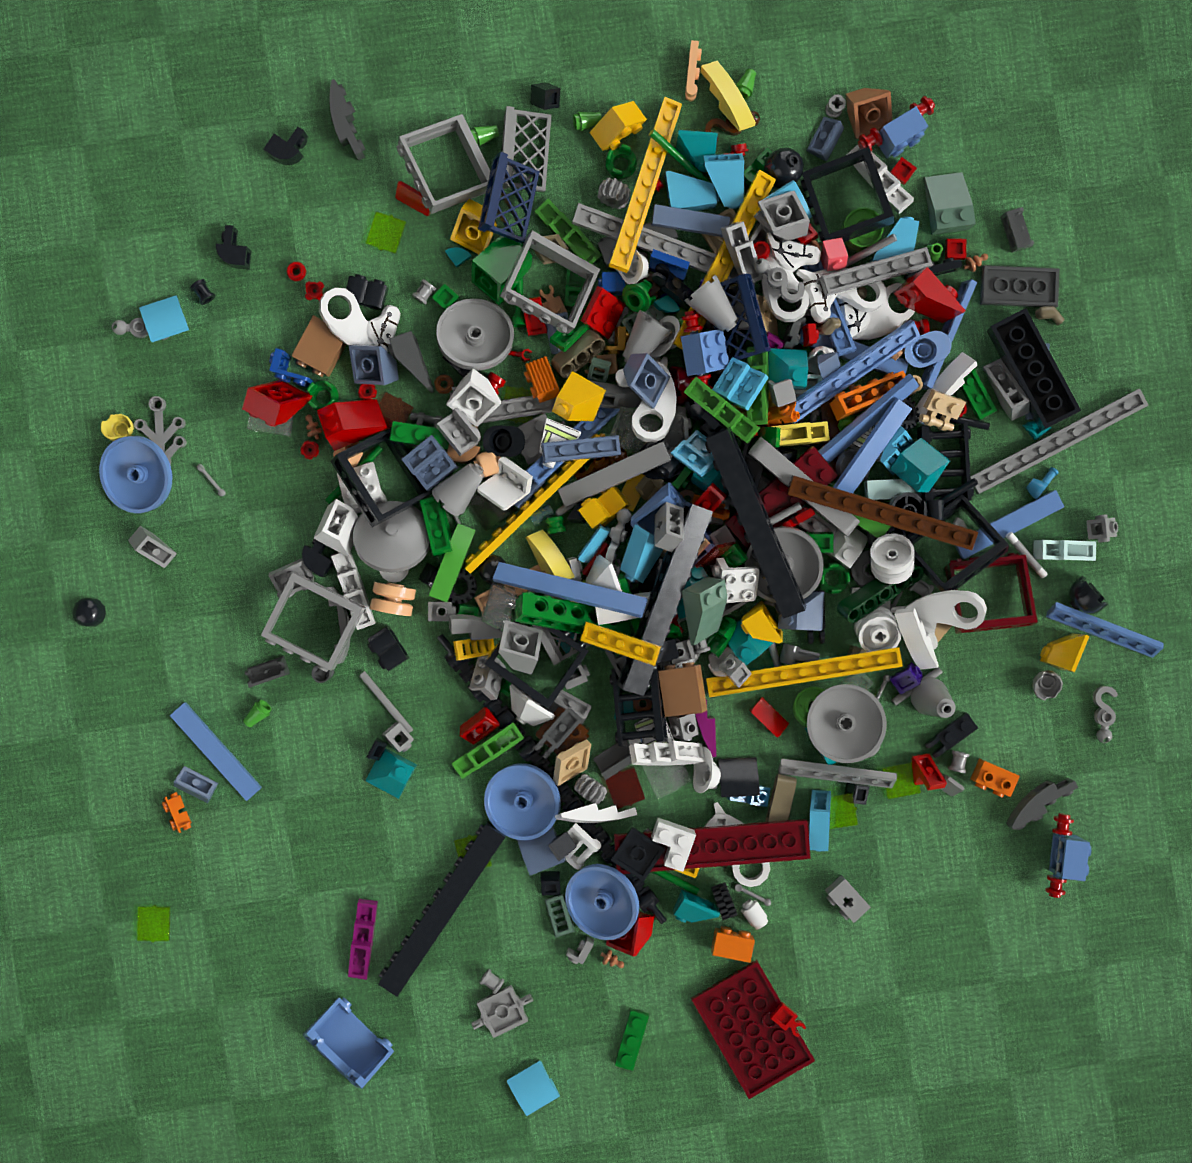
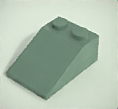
M963 173L924 178L931 234L936 235L970 230L976 222L973 203Z
M705 577L682 590L690 643L693 646L719 631L728 598L725 579Z

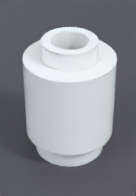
M750 899L742 905L741 912L751 927L758 930L768 923L767 915L757 900L752 901Z

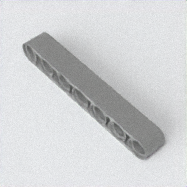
M761 437L747 452L787 487H789L792 475L813 481ZM802 499L847 537L860 523L850 513Z

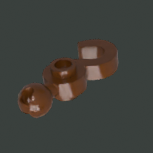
M750 111L756 126L760 122V116L757 112ZM718 118L710 120L706 124L704 131L711 132L713 127H719L725 133L733 136L742 132V130L738 131L728 118L726 122Z
M620 448L621 455L595 458L587 471L582 466L574 473V476L577 480H580L612 465L614 462L617 463L626 459L627 452Z

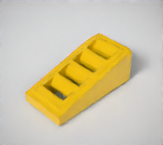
M470 638L453 641L456 661L489 655L495 647L493 639L471 640ZM462 644H464L466 655L463 653Z

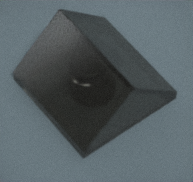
M477 490L468 505L485 531H488L518 511L514 505L507 510L500 509L478 493Z

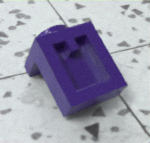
M911 662L906 669L891 676L890 680L901 695L920 685L923 675L918 666L915 667Z

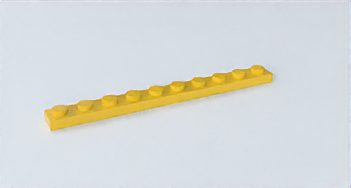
M664 97L654 129L670 143L682 103ZM650 138L609 263V267L624 273L629 271L667 153L652 138Z
M761 170L757 171L732 222L733 224L744 221L748 236L756 221L754 215L761 211L758 201L769 195L776 181L775 178ZM724 240L701 286L707 281L711 283L715 281L712 278L714 275L718 277L720 282L727 280L734 264ZM701 315L698 318V325L704 327L707 319ZM683 321L672 343L683 349L681 336L690 335V332L684 333L683 331L687 327L686 321Z
M596 433V434L593 435L591 438H595V437H605V434L600 433V434L598 435V434ZM589 459L565 462L561 467L563 470L558 474H553L547 480L548 484L544 488L540 487L533 494L534 498L530 501L527 500L520 507L521 510L516 515L514 513L510 515L506 520L507 524L502 528L498 527L492 533L493 537L489 541L485 540L482 542L476 554L472 553L465 559L464 568L471 574Z
M897 647L750 671L752 674L740 688L734 685L728 676L706 678L709 697H716L903 667L900 648Z

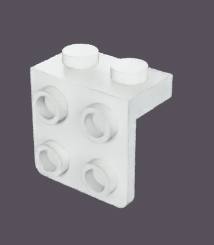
M501 457L498 460L499 472L479 485L477 492L500 509L507 510L530 493L533 476L508 458Z
M716 558V564L712 568L714 578L725 579L728 597L726 603L754 601L757 595L759 568L756 566L729 568L724 558Z

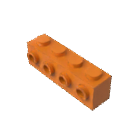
M904 371L895 374L894 372L888 373L883 376V379L878 380L876 378L869 381L865 386L858 385L852 388L850 392L845 393L843 391L834 396L835 399L829 405L837 421L868 409L906 376Z

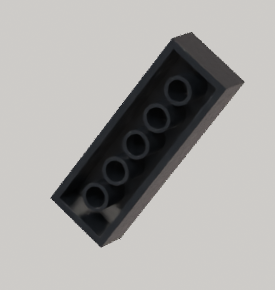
M1026 308L989 327L987 333L1003 363L1030 400L1029 411L1040 432L1081 411Z

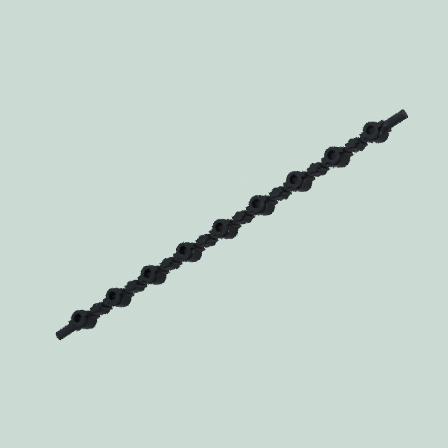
M441 634L437 639L448 652L444 658L455 672L461 670L459 675L465 683L468 681L471 683L475 669L473 664L470 666L468 664L471 659L456 661L454 647L444 634ZM470 690L479 702L485 701L482 704L484 707H487L490 712H494V717L500 723L499 729L502 730L509 724L518 721L507 705L501 707L503 702L499 696L495 700H490L481 690ZM520 724L517 725V728L524 736L527 732ZM530 735L524 736V739L515 746L516 750L526 762L531 760L532 763L530 765L542 769L553 780L555 766L552 765L549 768V760L543 757L544 754L539 755L542 751L541 748L537 751L534 749L537 745L536 741ZM563 784L557 786L561 803H565L562 806L565 812L586 806L577 795L575 797L571 796L574 792L567 784L565 786ZM578 823L585 832H588L591 838L597 839L601 843V848L597 853L602 850L601 857L607 864L611 862L612 865L610 867L617 869L616 863L611 861L615 853V844L610 846L613 840L601 825L596 828L595 825L598 823ZM624 874L635 888L639 900V908L644 913L650 910L660 924L666 922L667 919L656 906L660 900L648 885L643 888L644 881L633 874Z

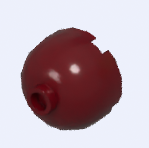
M670 367L669 372L676 390V405H684V402L692 400L684 391L692 382V377L695 376H687V371L684 367Z

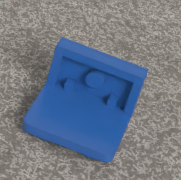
M275 348V352L271 353L269 371L274 373V377L278 378V380L287 383L293 380L298 386L305 388L312 382L315 383L308 377L287 372L291 356L284 350Z

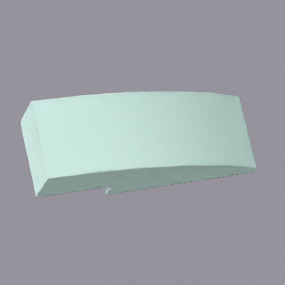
M902 479L870 480L864 482L865 497L872 500H891L895 495L904 492L916 493L921 497V492L914 490Z
M1034 540L1033 557L1042 560L1096 561V542Z

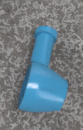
M1051 467L1042 480L1035 478L1031 480L1026 489L1034 499H1037L1051 480L1057 476L1058 470Z

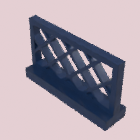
M500 152L493 158L478 230L483 232L488 230L523 244L526 239L540 171L507 158L508 154ZM507 165L512 166L517 174L510 177L506 170ZM524 173L533 175L531 183L527 184L523 176ZM516 177H519L523 185L519 189L516 188L512 181ZM505 182L509 183L513 191L507 195L503 189V183ZM523 189L526 190L529 196L526 201H523L519 194V191ZM515 194L519 205L515 207L512 206L508 198ZM503 199L509 208L505 212H502L499 207V201ZM519 207H522L525 213L522 219L518 217L515 211ZM511 212L516 221L510 225L504 216ZM500 217L505 228L495 227V219ZM516 224L521 230L520 236L514 234L511 229L512 226Z
M742 274L720 282L722 287L725 286L723 289L725 294L734 299L731 304L732 309L737 301L744 306L741 315L735 313L739 320L736 323L737 325L731 329L732 333L729 339H725L726 350L729 345L736 348L737 352L734 358L738 360L771 351L751 274ZM737 282L739 288L736 296L727 292L730 285ZM742 320L749 325L746 335L737 330ZM735 333L744 337L740 347L731 343ZM747 339L753 342L755 351L747 352L742 349Z

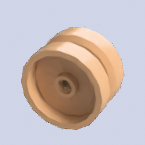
M374 582L372 592L384 596V599H371L369 609L396 615L412 616L413 606L402 602V600H414L416 589L395 583Z

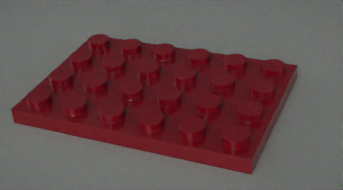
M758 960L753 961L691 997L692 1002L749 1099L815 1062L801 1035L799 1037L794 1036L790 1027L785 1031L770 1018V1015L781 1004V1000Z

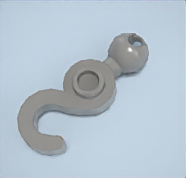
M764 258L755 261V271L759 274L767 275V282L770 287L774 289L781 288L780 293L785 301L794 303L803 297L805 291L803 282H799L796 294H790L787 291L788 278L784 269L779 267L771 269L769 262Z
M135 318L130 324H126L123 320H116L112 324V330L117 335L131 332L136 338L148 336L143 318Z
M626 508L617 512L618 524L616 527L611 528L609 538L612 539L605 559L611 562L612 565L618 556L615 553L620 543L625 542L628 531H625V524L631 520V513Z
M1100 686L1093 692V702L1099 707L1094 713V719L1096 723L1101 725L1096 736L1101 743H1108L1112 740V732L1109 730V726L1116 719L1115 712L1101 700V696L1105 692L1112 697L1118 696L1116 690L1108 686Z

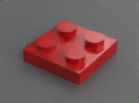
M597 286L581 322L602 337L609 339L624 310L625 304L603 287Z

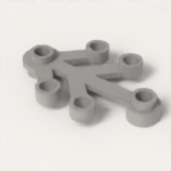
M154 396L149 400L148 405L154 411L155 432L142 419H137L134 422V427L142 431L163 450L171 466V457L179 448L185 447L187 441L182 436H176L173 444L166 451L165 443L178 429L184 428L186 422L181 417H175L172 424L164 432L163 411L166 408V401L159 396ZM160 401L162 405L160 408H157L156 403ZM177 420L182 421L180 426L176 425ZM139 422H143L142 428L138 427ZM178 439L183 440L181 445L177 444Z

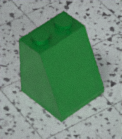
M501 235L472 260L471 282L498 305H501L504 301L500 294L522 248L516 241ZM529 251L512 285V290L532 266L533 256Z

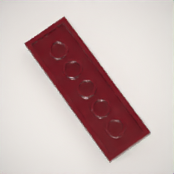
M814 446L810 447L793 462L811 480L826 486L838 476ZM777 478L759 492L769 518L797 502L800 503L801 507L806 504L800 498L787 495L788 487ZM735 512L724 523L748 550L751 543H747L744 537V532L746 531L743 525H739L736 518L738 513ZM792 515L773 524V528L780 527Z

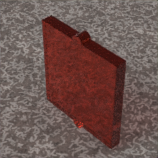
M387 392L379 404L388 427L387 429L392 427L393 421L406 423L414 409L413 406L402 401V398H396Z
M725 542L724 544L714 546L695 564V567L700 568L715 564L716 558H722V555L735 542Z
M634 767L622 772L619 771L606 779L614 806L616 805L617 809L628 805L632 806L633 803L645 799Z

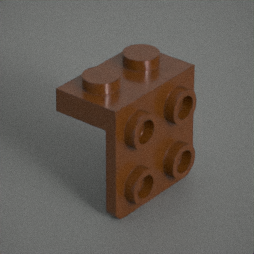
M558 707L553 713L555 715L554 719L546 721L536 732V736L540 740L543 738L544 733L565 711L563 707ZM580 723L553 752L558 755L560 752L572 748L576 743L586 740L590 736L587 734L590 729ZM546 740L544 742L549 748L552 746L549 741Z

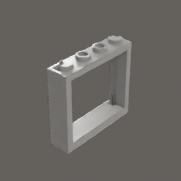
M463 114L399 136L398 146H396L400 157L403 156L406 170L409 174H412L414 186L417 191L421 192L423 196L422 202L431 214L465 202L469 198L472 199L486 194L490 169ZM456 131L482 184L435 201L409 147Z
M532 230L524 241L500 297L504 298L507 303L522 308L523 312L538 317L541 322L551 324L559 332L568 334L577 324L600 269ZM529 248L585 278V282L568 320L511 289Z
M292 573L261 636L265 637V641L275 646L278 644L282 646V650L289 654L296 653L300 655V659L307 663L312 661L318 664L317 668L328 672V670L332 671L336 668L366 607L299 573ZM296 583L353 612L329 662L271 633Z

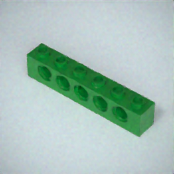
M532 592L522 593L516 599L515 622L579 634L583 633L586 622L598 625L594 606L574 603L566 599H554L551 596L534 595ZM630 620L599 625L629 636L631 635Z

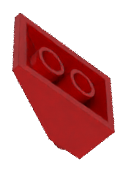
M928 267L907 278L894 292L898 301L904 304L906 308L941 323L966 311Z
M277 380L249 387L242 410L248 412L251 417L260 418L267 425L275 427L286 423L312 399V395L286 382Z
M377 399L335 402L317 410L325 437L334 451L388 428Z

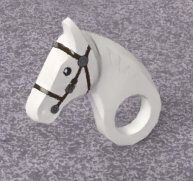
M798 269L796 272L803 279L805 290L809 296L810 312L817 323H825L830 318V307L836 297L861 312H873L879 309L886 298V287L882 281L869 284L876 293V300L872 302L861 299L857 293V288L825 297L819 278L838 271L827 272L826 269L810 272Z
M333 288L325 292L319 301V313L331 333L348 346H382L389 352L388 345L391 344L389 338L395 337L401 315L396 306L387 305L378 317L367 321L360 310L354 294L344 288ZM340 296L348 302L350 311L345 319H336L330 315L328 302L332 297Z

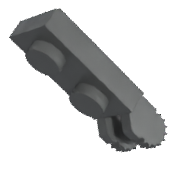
M568 706L544 733L543 738L534 749L536 751L539 750L546 740L549 741L552 746L543 755L547 759L583 719Z

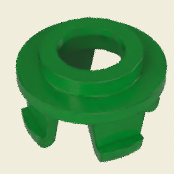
M621 144L620 147L608 151L606 169L611 176L617 179H626L635 172L637 158L630 146ZM625 158L628 161L627 169L624 171L616 169L614 166L615 160Z
M646 279L639 284H627L622 291L625 304L637 313L639 310L642 312L647 311L656 300V296L650 298L648 293L653 285Z
M328 381L312 382L306 389L307 393L312 395V399L308 404L316 411L339 401L337 388ZM322 390L328 391L331 395L330 401L326 404H321L317 400V395Z
M839 563L825 564L819 587L828 594L841 593L847 587L848 582H850L849 572ZM834 571L838 574L839 581L837 584H827L825 576L828 572Z

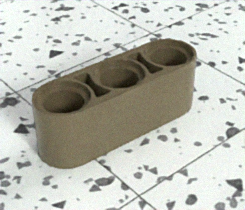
M587 330L565 353L560 351L552 358L551 365L561 377L568 378L572 371L577 372L592 360L593 357L602 352L605 347V341L594 330Z
M776 774L765 822L788 820L797 782L795 777Z

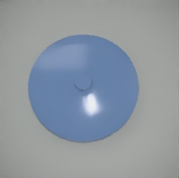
M141 436L122 437L113 441L105 449L101 457L99 474L102 487L108 498L122 510L131 513H145L158 508L167 499L172 487V470L167 456L153 441Z
M512 764L498 771L489 781L484 795L485 810L493 826L502 834L517 840H532L544 835L557 820L555 815H558L560 812L561 800L556 784L546 772L530 764Z
M604 864L588 865L576 872L567 885L565 900L568 912L574 923L586 934L601 940H614L625 935L635 924L639 914L638 896L629 879L617 869Z

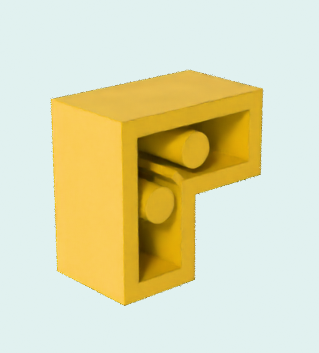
M631 101L612 107L589 133L602 151L614 150L621 144L620 140L627 137L631 133L637 134L641 131L642 125L647 119L636 103Z
M611 487L602 491V496L598 499L588 498L581 504L582 508L578 511L592 529H597L600 524L605 527L616 518L619 510L627 509L631 505L617 487Z

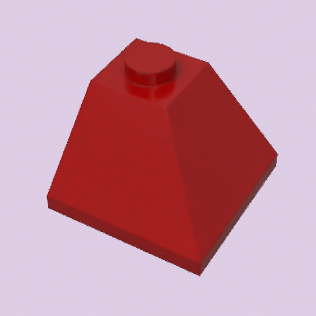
M639 911L638 918L633 927L620 938L606 940V945L633 957L636 956L652 936L654 916Z

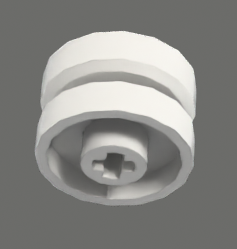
M885 534L873 542L870 554L871 571L875 578L887 584H899L906 581L914 570V546L911 541L903 535Z
M880 606L854 623L856 636L861 647L866 652L896 648L901 640V632L895 616L885 607Z

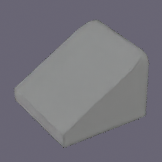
M943 775L947 784L941 790L949 796H954L965 789L948 775Z

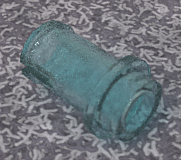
M548 504L534 512L530 519L534 525H540L541 521L555 514Z

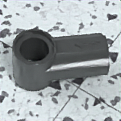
M783 643L779 662L792 665L817 661L820 659V653Z

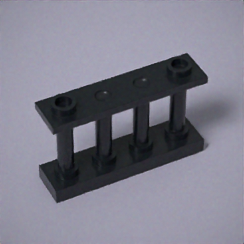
M968 423L959 425V430L932 432L927 425L917 428V440L922 438L929 444L932 439L959 438L960 450H942L939 452L946 458L960 457L961 469H945L940 477L961 476L962 485L971 480L969 458L971 430L968 428ZM932 487L929 492H921V499L925 502L933 500L935 497H942L956 488L935 489ZM974 488L963 493L969 501L974 496Z
M657 664L656 670L652 673L650 678L651 689L645 691L644 696L635 693L622 694V689L617 685L619 677L615 669H611L612 674H610L609 680L611 686H613L617 726L615 741L618 743V746L627 747V740L651 737L656 739L658 743L668 742L666 717L658 673L661 670V665ZM652 700L653 708L650 710L624 713L623 702ZM652 718L654 720L655 727L652 730L626 732L625 721Z

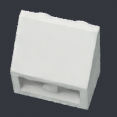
M336 499L327 506L314 539L345 556H349L354 544V526L359 517L352 507Z

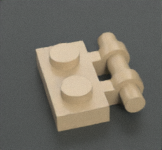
M932 389L923 406L928 412L926 415L921 414L919 421L924 422L925 425L930 427L936 426L942 431H953L954 424L949 423L951 418L958 419L966 402L960 398ZM937 413L942 414L940 419L936 418Z

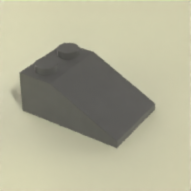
M412 331L389 338L391 344L388 345L391 356L397 359L431 393L435 392L418 341Z

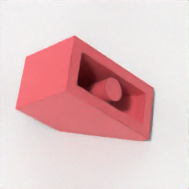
M842 237L823 241L820 260L827 272L838 271L847 266L848 253Z

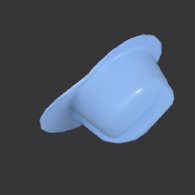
M931 331L920 335L921 337L905 347L904 352L905 359L910 365L918 368L926 367L948 356L951 350V340L948 335L941 331Z

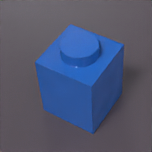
M602 272V278H598V286L603 287L612 295H622L625 281L619 272Z

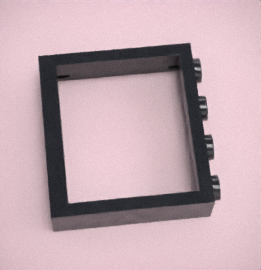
M869 147L802 172L803 180L800 182L803 192H808L809 197L806 200L809 209H814L815 214L812 215L815 226L819 225L821 229L818 232L821 243L825 240L841 237L843 242L894 224V215ZM864 161L882 214L829 234L811 181Z
M392 427L336 454L330 461L372 528L420 503V500L427 499L432 494V489L427 491L402 461V458L409 454L410 451L403 443L390 441ZM385 441L418 493V496L382 514L348 459Z
M963 494L948 502V505L944 508L943 521H946L962 509L995 546L945 583L941 581L914 550V562L924 569V573L941 592L957 590L1008 552L1009 544ZM908 531L904 537L909 539L912 544H915L924 536Z
M544 627L579 652L549 697L546 698L494 661L499 655L500 639L483 664L548 709L589 652L585 649L586 645L578 639L576 641L571 639L569 632Z

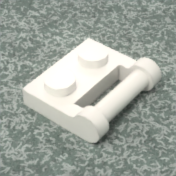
M575 823L568 831V834L577 847L565 859L575 869L580 870L592 853L597 852L601 848V843L597 839L591 838ZM584 843L587 846L586 850L579 857H576L574 853Z

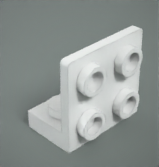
M370 462L354 467L355 472L375 504L387 502L386 496L380 487L375 464ZM337 473L344 504L352 507L356 514L362 512Z

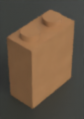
M313 315L292 357L296 359L295 363L301 367L306 368V366L313 368L312 372L316 375L330 377L347 344L332 334L323 320Z
M694 662L682 663L683 667H676L675 664L665 665L664 669L658 671L665 717L697 714L707 711L700 664L694 665Z

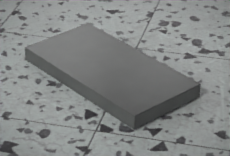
M983 265L981 267L980 305L1054 306L1057 308L1060 269Z

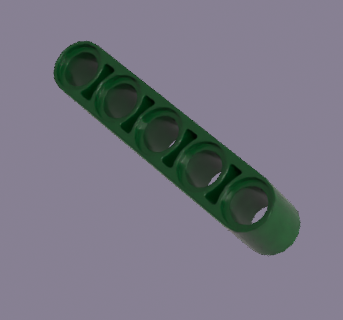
M914 562L912 575L906 581L899 584H887L875 578L840 601L837 605V612L848 622L855 623L921 580L924 576V569Z

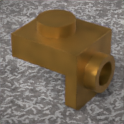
M615 327L614 346H605L603 350H608V354H620V351H624L625 343L629 339L626 327Z

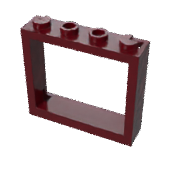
M1010 553L1007 554V557H1000L986 567L1016 565L1024 616L984 620L977 628L967 630L955 627L956 634L1026 627L1038 622L1026 555ZM979 557L969 558V561H962V559L950 561L945 566L947 581L955 576V571H962ZM960 603L954 606L955 611L962 617Z

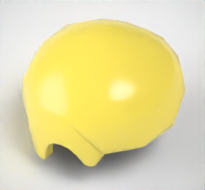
M111 414L106 421L101 422L102 434L111 441L133 434L134 425L130 418L123 414Z

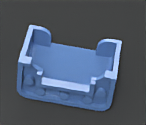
M668 482L631 517V526L634 528L636 524L655 536V514L666 502L683 508L686 500ZM708 526L705 538L710 544L698 556L697 561L692 567L716 552V545L710 537L712 531Z
M344 997L342 999L337 998L302 1035L356 1088L362 1089L392 1055L394 1050L391 1047L393 1045L386 1038L382 1040L375 1036L351 1012L350 1007L352 1005Z

